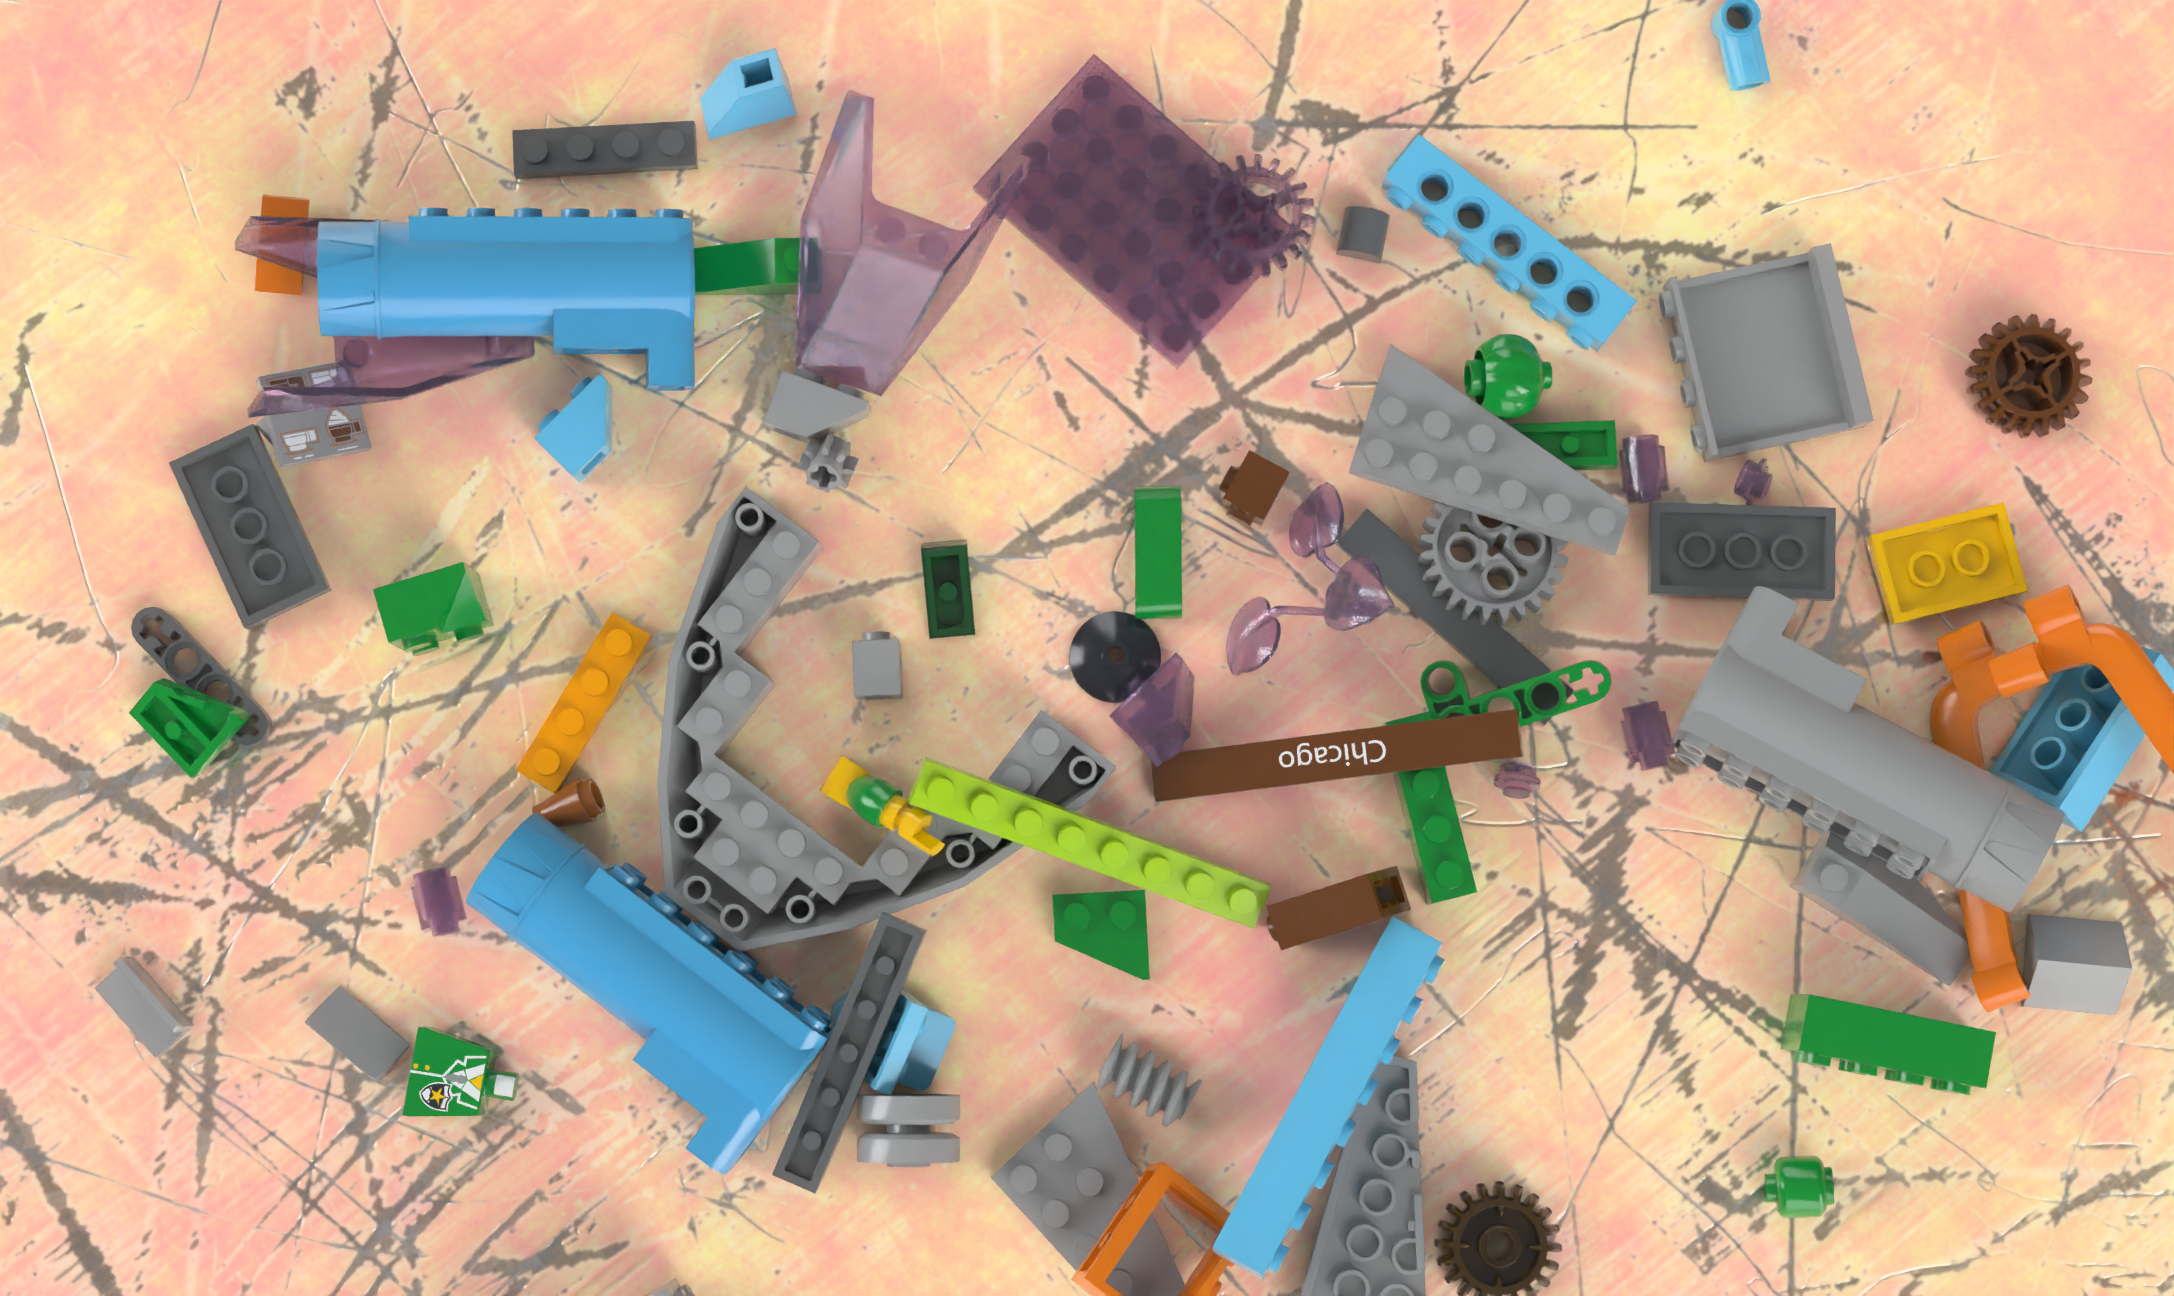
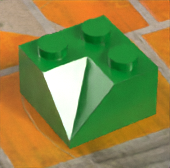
M464 562L373 589L388 643L405 652L412 651L413 656L434 652L440 649L438 642L456 637L458 643L477 639L484 635L483 628L494 625L480 575Z

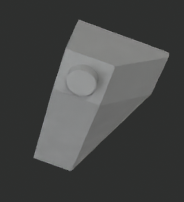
M1829 831L1827 834H1822L1790 888L1947 986H1951L1970 954L1967 937L1920 881L1914 876L1912 879H1906L1894 874L1886 867V861L1871 853L1866 857L1849 850L1843 844L1844 839Z

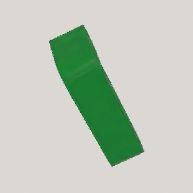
M1593 659L1584 660L1471 698L1462 670L1452 661L1439 660L1428 665L1422 672L1420 679L1421 689L1433 720L1446 718L1453 712L1463 713L1464 715L1489 713L1488 708L1491 701L1495 698L1503 697L1511 701L1514 709L1519 711L1520 727L1597 702L1606 696L1612 682L1611 673L1607 666ZM1437 668L1448 669L1455 677L1454 689L1448 694H1439L1430 685L1431 674ZM1585 668H1591L1593 674L1601 673L1603 675L1604 681L1598 683L1597 693L1590 694L1589 689L1583 687L1572 692L1577 698L1576 701L1567 702V689L1559 676L1569 674L1570 684L1583 678L1582 670ZM1540 683H1551L1559 691V701L1554 707L1544 709L1535 704L1532 694L1534 688Z

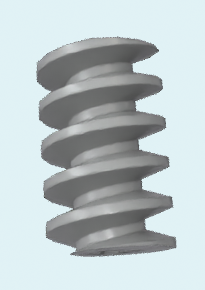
M1121 1033L1099 1071L1097 1087L1103 1089L1112 1081L1116 1082L1113 1096L1117 1099L1130 1090L1132 1092L1130 1106L1136 1108L1144 1100L1148 1101L1146 1116L1149 1118L1162 1109L1164 1111L1162 1125L1167 1128L1176 1119L1180 1120L1184 1115L1202 1080L1198 1079L1191 1086L1186 1087L1187 1071L1181 1070L1171 1078L1172 1063L1166 1060L1160 1066L1154 1068L1156 1053L1150 1050L1139 1059L1140 1044L1134 1041L1125 1049H1122L1124 1034Z

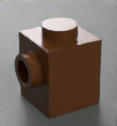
M1249 450L1240 468L1238 469L1231 465L1218 490L1226 493L1221 504L1228 508L1226 515L1247 527H1250L1253 522L1262 526L1290 472Z

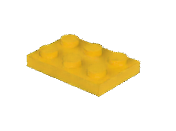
M2004 502L1872 534L1867 537L1891 626L2028 591Z

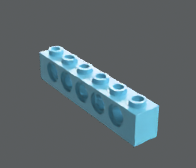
M1419 134L1383 180L1381 187L1387 191L1385 197L1394 206L1403 211H1407L1408 208L1423 218L1421 224L1428 232L1440 239L1446 236L1459 246L1457 252L1466 261L1477 267L1483 264L1495 274L1493 277L1494 281L1500 287L1511 294H1515L1518 291L1532 302L1529 306L1539 317L1548 322H1552L1555 319L1568 329L1566 332L1567 337L1582 349L1588 350L1591 347L1598 352L1637 302V300ZM1429 182L1437 183L1443 188L1445 197L1439 201H1431L1423 195L1421 186ZM1463 210L1474 211L1479 216L1481 225L1474 229L1466 228L1460 224L1457 214ZM1501 237L1509 238L1515 243L1517 253L1510 257L1500 255L1494 247V240ZM1535 265L1546 266L1552 272L1553 282L1545 285L1537 283L1531 276L1530 268ZM1570 293L1584 295L1589 302V310L1586 312L1572 310L1567 303V295Z

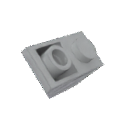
M796 368L795 373L792 374L782 370L763 423L771 431L808 443L810 438L818 441L828 434L836 433L868 418L871 406L869 401L863 399L865 393L856 388L839 384L836 390L820 384L822 378L812 372Z

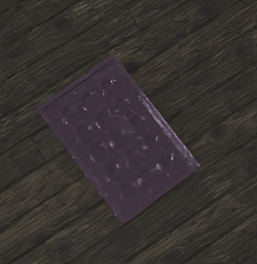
M1095 54L1089 58L973 186V191L1177 370L1285 251L1299 233V231Z

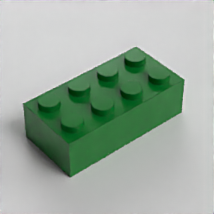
M1790 994L1781 1050L1794 1052L1792 1061L1830 1067L1831 1060L1840 1061L1838 1068L1840 1071L1877 1076V1071L1880 1069L1885 1070V1080L1923 1086L1925 1078L1931 1080L1930 1089L1970 1095L1971 1087H1987L1996 1032L1811 994Z

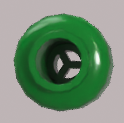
M1817 1156L1780 1157L1774 1164L1773 1174L1764 1175L1766 1202H1775L1777 1211L1783 1218L1820 1217L1825 1213L1827 1205L1834 1204L1832 1168L1824 1167L1823 1162Z

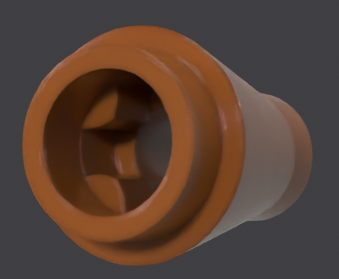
M577 778L542 803L533 806L532 813L538 812L556 827H564L596 821L597 815L605 812V803L601 791L593 779L590 778L582 781L580 778Z

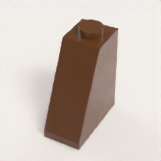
M1396 865L1268 905L1269 916L1267 917V926L1274 941L1278 942L1282 951L1411 910Z

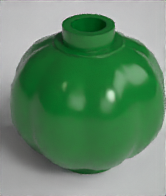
M1499 334L1486 340L1475 350L1474 360H1466L1464 367L1465 392L1468 397H1475L1476 403L1501 420L1519 418L1529 413L1538 404L1543 389L1551 388L1552 367L1550 362L1542 361L1535 345L1528 339L1515 334Z

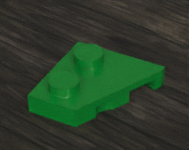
M165 678L155 681L129 712L191 779L201 775L251 716L244 709Z
M1145 890L1052 895L1055 942L1139 979L1150 980Z

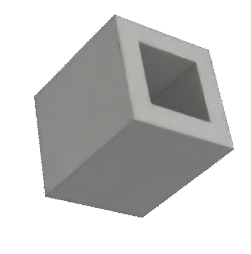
M890 632L862 633L863 640L852 641L854 697L856 700L903 698L901 643L899 639H890Z

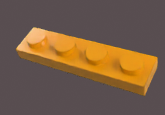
M611 612L516 768V771L553 793L560 791L653 636Z

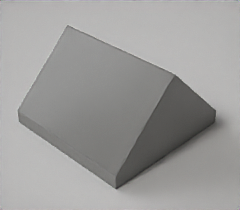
M2027 914L2023 977L2032 997L2021 1000V1007L2116 1015L2132 971L2122 923Z

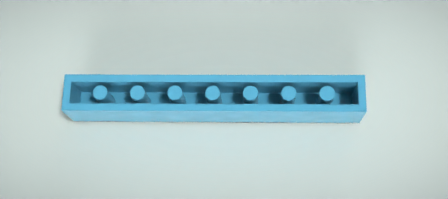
M1393 916L1391 917L1212 1246L1214 1253L1262 1280L1268 1269L1277 1273L1289 1251V1248L1282 1244L1290 1228L1299 1231L1312 1208L1311 1205L1305 1203L1313 1186L1322 1189L1335 1165L1327 1161L1336 1144L1342 1148L1347 1144L1357 1124L1350 1119L1358 1103L1365 1107L1369 1103L1379 1081L1372 1078L1380 1062L1389 1065L1401 1043V1040L1394 1037L1402 1021L1408 1024L1412 1023L1423 1002V999L1416 996L1424 980L1432 984L1445 961L1444 958L1438 956L1442 942Z

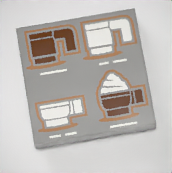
M348 360L257 378L256 384L279 468L366 452L371 449V442Z

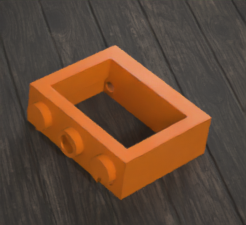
M1165 1162L1149 1164L1071 1280L1092 1296H1123L1106 1283L1105 1280L1164 1194L1218 1235L1230 1213ZM1217 1237L1177 1296L1217 1295L1222 1285L1218 1279L1227 1266L1232 1267L1235 1265L1213 1252L1212 1246Z

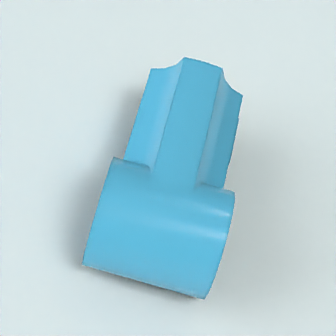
M1727 0L1713 14L1711 19V30L1713 35L1719 40L1730 91L1752 89L1771 81L1759 30L1761 11L1754 0ZM1727 11H1736L1743 16L1745 21L1744 29H1735L1728 23L1726 19Z

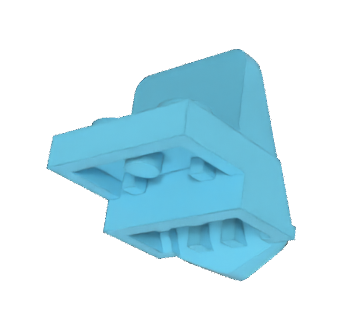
M903 989L865 1078V1082L874 1090L890 1096L895 1084L898 1083L921 1091L928 1089L955 1030V1021L947 1014L922 1004ZM849 990L831 1007L832 1030Z

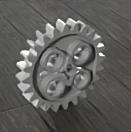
M1435 502L1431 512L1436 518L1426 517L1422 525L1430 534L1421 535L1417 544L1429 550L1420 554L1418 563L1431 565V568L1425 572L1423 581L1437 580L1438 585L1432 596L1435 598L1446 593L1450 597L1445 608L1449 611L1457 604L1464 606L1462 611L1463 620H1466L1473 611L1479 612L1481 625H1485L1490 615L1495 614L1499 625L1504 626L1509 612L1520 622L1526 616L1525 606L1532 612L1537 613L1542 607L1540 598L1548 601L1551 600L1555 594L1551 585H1560L1564 578V575L1556 569L1564 568L1569 558L1557 552L1565 549L1568 544L1567 541L1497 520L1498 527L1487 528L1480 523L1477 513ZM1460 526L1467 527L1469 532H1462ZM1522 540L1530 543L1534 547L1535 555L1524 556L1516 550L1514 542ZM1456 546L1465 548L1470 553L1472 560L1469 562L1455 560L1451 555L1450 548ZM1495 546L1500 552L1491 557L1486 553V550ZM1517 570L1524 571L1526 576L1521 577L1518 575ZM1495 574L1503 577L1508 584V589L1502 591L1492 588L1488 583L1487 576Z

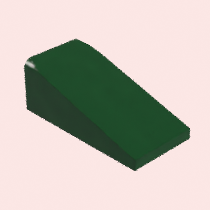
M967 539L922 543L921 556L929 639L975 635Z

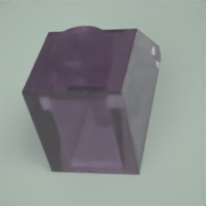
M1177 653L1169 658L1109 715L1121 733L1156 768L1165 760L1175 757L1181 751L1184 742L1191 736L1195 676Z

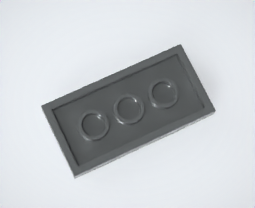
M254 424L169 462L245 629L249 630L332 591L261 434Z
M1651 502L1649 504L1648 596L1748 599L1754 587L1762 586L1772 589L1792 600L1832 601L1835 599L1836 508Z

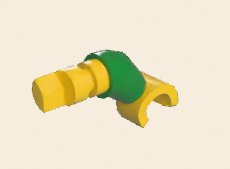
M842 755L819 789L820 792L841 805L853 809L862 819L876 828L884 826L891 831L899 829L898 834L900 837L931 856L938 854L945 845L927 833L932 820L931 814L917 806L911 809L909 801L902 797V790L885 780L872 777L865 769Z

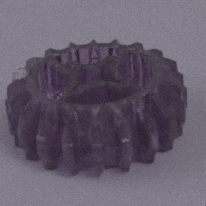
M1261 154L1254 155L1253 166L1246 167V162L1242 155L1236 156V170L1232 171L1227 163L1221 162L1218 170L1222 179L1208 173L1204 178V182L1210 190L1198 188L1195 192V198L1205 205H1196L1191 208V216L1203 220L1192 226L1193 234L1198 236L1208 235L1199 242L1200 251H1208L1215 247L1216 250L1212 254L1210 262L1215 266L1224 257L1227 258L1229 261L1226 273L1230 275L1235 272L1237 264L1244 265L1243 275L1245 279H1251L1253 266H1260L1261 275L1264 278L1269 277L1271 274L1270 262H1274L1280 271L1286 270L1288 263L1284 253L1292 259L1298 260L1302 255V251L1296 243L1308 245L1311 240V235L1302 228H1310L1315 224L1314 216L1303 213L1313 208V198H1298L1307 190L1306 182L1302 181L1291 185L1290 182L1293 180L1296 171L1290 167L1282 175L1277 173L1280 165V160L1277 158L1271 161L1269 169L1261 167L1263 160ZM1249 183L1261 184L1273 189L1278 194L1273 192L1266 196H1256L1251 193L1246 185H1242ZM1229 191L1233 197L1232 203L1237 212L1227 219V224L1218 228L1215 219V208L1223 195ZM1244 205L1253 214L1262 212L1260 220L1262 228L1252 219L1244 221L1246 213ZM1287 205L1291 225L1286 235L1277 243L1273 236L1274 230L1271 227L1270 219L1278 214L1279 209ZM1242 236L1250 237L1257 242L1259 247L1263 246L1264 249H1243L1232 244L1228 239L1235 240Z

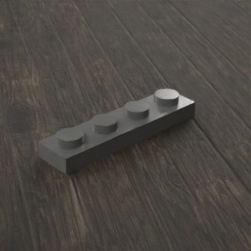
M694 121L512 130L513 164L516 179L698 169L696 124Z

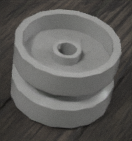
M858 1095L857 1119L864 1124L887 1125V1131L865 1132L857 1138V1162L887 1163L888 1167H929L930 1163H953L960 1161V1137L951 1132H931V1125L953 1124L960 1119V1095Z

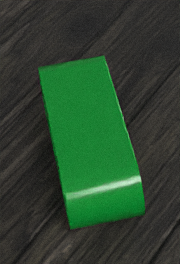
M1135 486V618L1182 619L1181 486Z

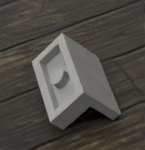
M120 956L113 963L116 969L94 989L155 1058L161 1057L195 1025L134 957Z

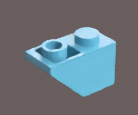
M776 48L732 60L700 97L707 134L710 140L797 114L789 78Z
M600 373L593 380L590 377L582 380L570 394L573 400L561 412L557 409L550 412L538 425L537 429L540 433L534 438L579 483L612 451V387Z

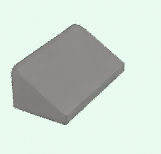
M339 986L305 1021L306 1025L375 1082L382 1081L411 1046L409 1042L342 986Z

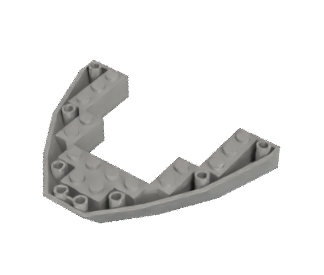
M745 486L716 525L669 659L657 779L665 895L738 951L853 929L879 919L882 912L893 914L963 888L1024 847V845L923 809L932 816L927 833L945 844L938 854L931 856L900 837L898 834L899 829L895 831L890 830L867 862L861 867L720 759L721 755L775 687V684L740 656L823 550L822 545L817 539L747 486ZM1040 710L988 780L1077 811L1090 801L1113 773L1115 765L1044 711Z

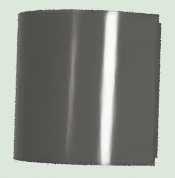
M1346 207L1336 255L1381 263L1390 215L1368 207Z

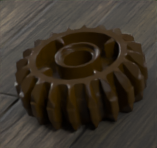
M1495 1181L1493 1195L1489 1196L1485 1184L1478 1183L1476 1184V1192L1479 1199L1474 1201L1467 1191H1461L1459 1197L1466 1206L1460 1210L1457 1206L1448 1203L1445 1207L1448 1213L1456 1217L1453 1223L1450 1224L1445 1220H1438L1437 1227L1448 1231L1449 1237L1448 1239L1435 1238L1434 1246L1448 1248L1449 1254L1436 1258V1263L1438 1266L1452 1264L1454 1267L1445 1274L1444 1280L1450 1284L1460 1278L1463 1279L1456 1291L1459 1296L1468 1295L1472 1288L1476 1289L1473 1296H1487V1294H1491V1296H1518L1517 1292L1520 1290L1526 1296H1537L1535 1290L1530 1285L1534 1280L1544 1287H1548L1550 1284L1549 1279L1540 1274L1543 1266L1557 1271L1559 1267L1557 1262L1546 1258L1547 1251L1555 1253L1562 1251L1560 1243L1547 1242V1236L1555 1235L1560 1231L1557 1224L1543 1226L1542 1224L1552 1214L1551 1209L1543 1207L1534 1212L1533 1208L1538 1203L1539 1196L1531 1193L1521 1202L1523 1187L1518 1184H1514L1509 1196H1505L1504 1182ZM1503 1232L1509 1239V1249L1504 1256L1492 1258L1486 1251V1241L1493 1233Z

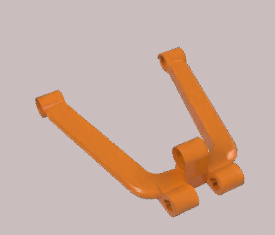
M2069 584L2024 602L2026 615L2039 641L2037 643H2030L1999 656L1990 633L1981 620L1936 638L1939 652L1952 679L1939 690L1933 699L1930 709V731L1934 744L1985 770L1978 730V718L1986 705L2002 696L2007 699L2047 683L2051 680L2050 675L2084 665H2094L2106 676L2174 774V693L2140 644L2128 632L2117 626L2105 623H2087L2080 603ZM1958 888L1970 957L1975 970L1972 973V982L1983 1008L1987 1012H1991L2032 997L2017 965L2019 957L2015 950L2009 913L1970 892Z

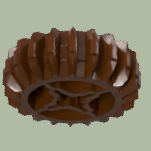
M2037 314L2028 316L2025 323H2023L2018 315H2015L2008 319L2007 326L1998 322L1991 327L1992 335L1984 333L1978 338L1982 349L1975 348L1969 353V358L1978 365L1970 366L1965 370V375L1969 378L1977 379V382L1967 387L1966 393L1970 395L1980 393L1982 399L1976 402L1973 407L1976 411H1981L1985 407L1991 411L1986 417V424L1992 425L1997 420L2002 419L2001 432L2004 434L2012 432L2017 425V432L2020 438L2029 437L2032 430H2034L2038 437H2044L2049 434L2050 427L2059 431L2066 426L2065 418L2072 420L2079 415L2080 412L2075 404H2083L2089 398L2087 393L2080 388L2090 385L2093 378L2080 373V370L2090 366L2091 360L2089 358H2077L2076 353L2084 347L2083 342L2079 341L2070 345L2066 341L2071 336V329L2065 328L2057 334L2054 332L2056 327L2055 319L2049 318L2040 328ZM2018 342L2035 344L2046 350L2050 355L2037 357L2026 346L2021 348ZM2002 351L2006 358L2003 363L2007 369V378L2003 384L1998 386L1995 368L1998 356ZM2039 367L2044 368L2028 384L2024 381L2017 386L2013 385L2027 370L2030 369L2033 372ZM2059 367L2061 388L2055 401L2051 395L2055 391L2050 383V375L2055 368ZM2012 395H2019L2024 397L2031 406L2036 405L2039 411L2019 408L2006 398Z

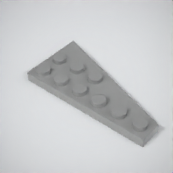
M1390 345L1349 469V474L1609 555H1616L1630 511L1629 507L1500 418L1485 410L1481 405L1394 345Z
M1394 1055L1389 1065L1380 1062L1372 1076L1373 1079L1379 1081L1375 1092L1367 1106L1365 1107L1358 1103L1350 1117L1357 1124L1344 1148H1341L1299 1296H1426L1416 1061Z
M1094 1081L991 1176V1179L1075 1271L1083 1263L1138 1182ZM1152 1212L1105 1280L1106 1283L1123 1296H1177L1185 1285Z

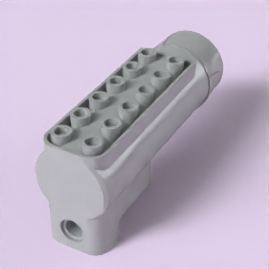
M1762 586L1754 587L1676 729L1671 744L1677 749L1676 757L1690 766L1700 768L1701 765L1712 769L1718 773L1717 778L1721 782L1734 789L1742 790L1743 787H1746L1759 794V800L1773 810L1784 812L1787 809L1803 817L1801 822L1817 833L1827 834L1829 831L1845 840L1843 844L1849 850L1859 855L1868 857L1871 853L1886 861V867L1900 877L1912 879L1914 876L1921 880L1926 872L1930 871L1953 885L1954 888L1970 892L1990 904L2011 913L2026 892L2049 851L2061 826L2065 811L2030 794L2016 785L2015 782L1990 773L1855 703L1867 679L1783 636L1799 603L1772 589Z

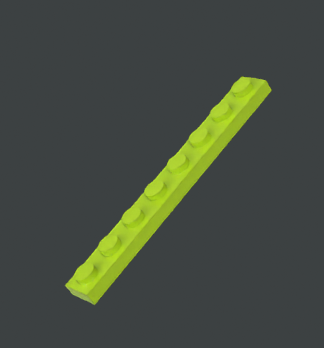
M925 757L908 798L911 805L1253 929L1272 887L1267 881Z

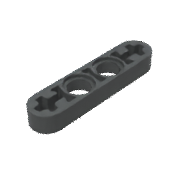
M148 607L135 615L131 625L132 636L176 683L206 694L207 688L211 683L219 680L224 681L230 689V696L226 703L237 707L242 698L245 704L238 708L246 710L251 715L249 717L251 719L258 716L259 720L255 725L259 730L256 736L250 734L242 736L240 732L244 728L243 725L233 736L232 740L234 742L251 748L261 746L267 742L273 729L272 719L269 714L172 614L161 608ZM150 618L155 621L163 619L164 622L160 626L161 631L172 640H175L178 634L181 636V639L173 642L167 648V645L157 637L151 635L146 638L145 635L149 632L146 622ZM167 648L162 656L160 651ZM191 648L198 655L197 667L190 673L181 674L175 667V656L182 649Z

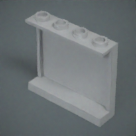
M1831 243L1812 247L1808 253L1679 281L1677 276L1670 277L1664 284V292L1659 293V305L1663 318L1671 320L1674 336L1669 338L1670 352L1674 363H1681L1685 379L1680 381L1681 398L1685 408L1691 407L1695 424L1690 426L1691 440L1695 451H1702L1704 462L1861 429L1874 421Z

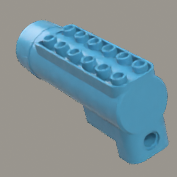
M420 208L419 216H409V222L382 221L381 219H375V222H319L317 284L321 336H377V339L404 336H553V354H645L646 391L693 390L695 387L693 219L683 218V210L657 209L655 210L654 217H637L635 209H609L607 217H590L589 209L568 208L561 209V217H542V209L537 208L514 209V216H495V209L469 208L467 209V216H449L448 209Z
M538 812L533 813L507 838L485 866L469 891L466 903L505 932L510 941L516 942L646 1040L645 1044L633 1058V1061L708 1117L685 1149L715 1171L727 1174L735 1167L768 1121L819 1057L832 1033L829 1025L833 1019L814 1004H810L807 1008L792 997L796 991L789 984L775 975L768 979L755 968L759 963L745 951H738L736 949L732 951L718 941L720 936L699 920L695 923L681 913L683 908L667 897L664 890L657 894L647 887L644 883L648 878L636 867L627 862L622 866L617 863L606 865L587 849L584 843H577Z

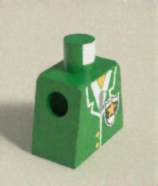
M418 1027L402 1116L485 1115L489 1097L514 1101L518 1088L519 1073L494 1069L497 1050L433 1027Z

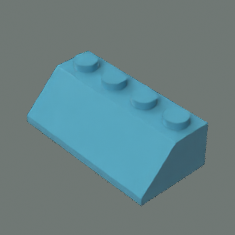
M2141 646L2172 692H2174V669L2161 653ZM2084 665L2053 674L2050 678L2051 680L2046 684L1989 770L1990 773L2015 782L2016 785L2030 794L2065 811L2062 824L2080 832L2083 831L2146 735L2106 676L2094 665Z

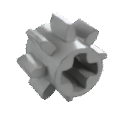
M831 434L821 438L819 441L810 438L798 464L799 469L807 470L806 483L828 493L838 485L846 489L859 462V458L850 456L849 447L851 443L845 442L843 439Z

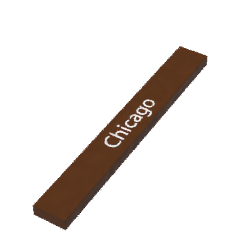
M1512 709L1152 755L1150 759L1155 802H1164L1524 757L1519 711Z

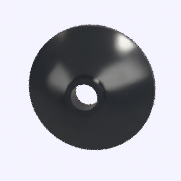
M1111 611L1092 617L1079 628L1071 643L1069 661L1076 682L1087 694L1103 702L1122 703L1141 696L1154 683L1161 665V649L1155 633L1143 620L1136 619L1135 615L1130 613ZM1118 647L1122 649L1125 655L1122 662L1113 664L1108 661L1106 654L1110 648Z

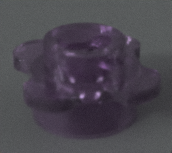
M1762 458L1759 463L1747 460L1739 473L1734 487V494L1744 497L1747 500L1746 505H1753L1756 498L1763 500L1769 490L1773 474L1768 473L1767 459Z

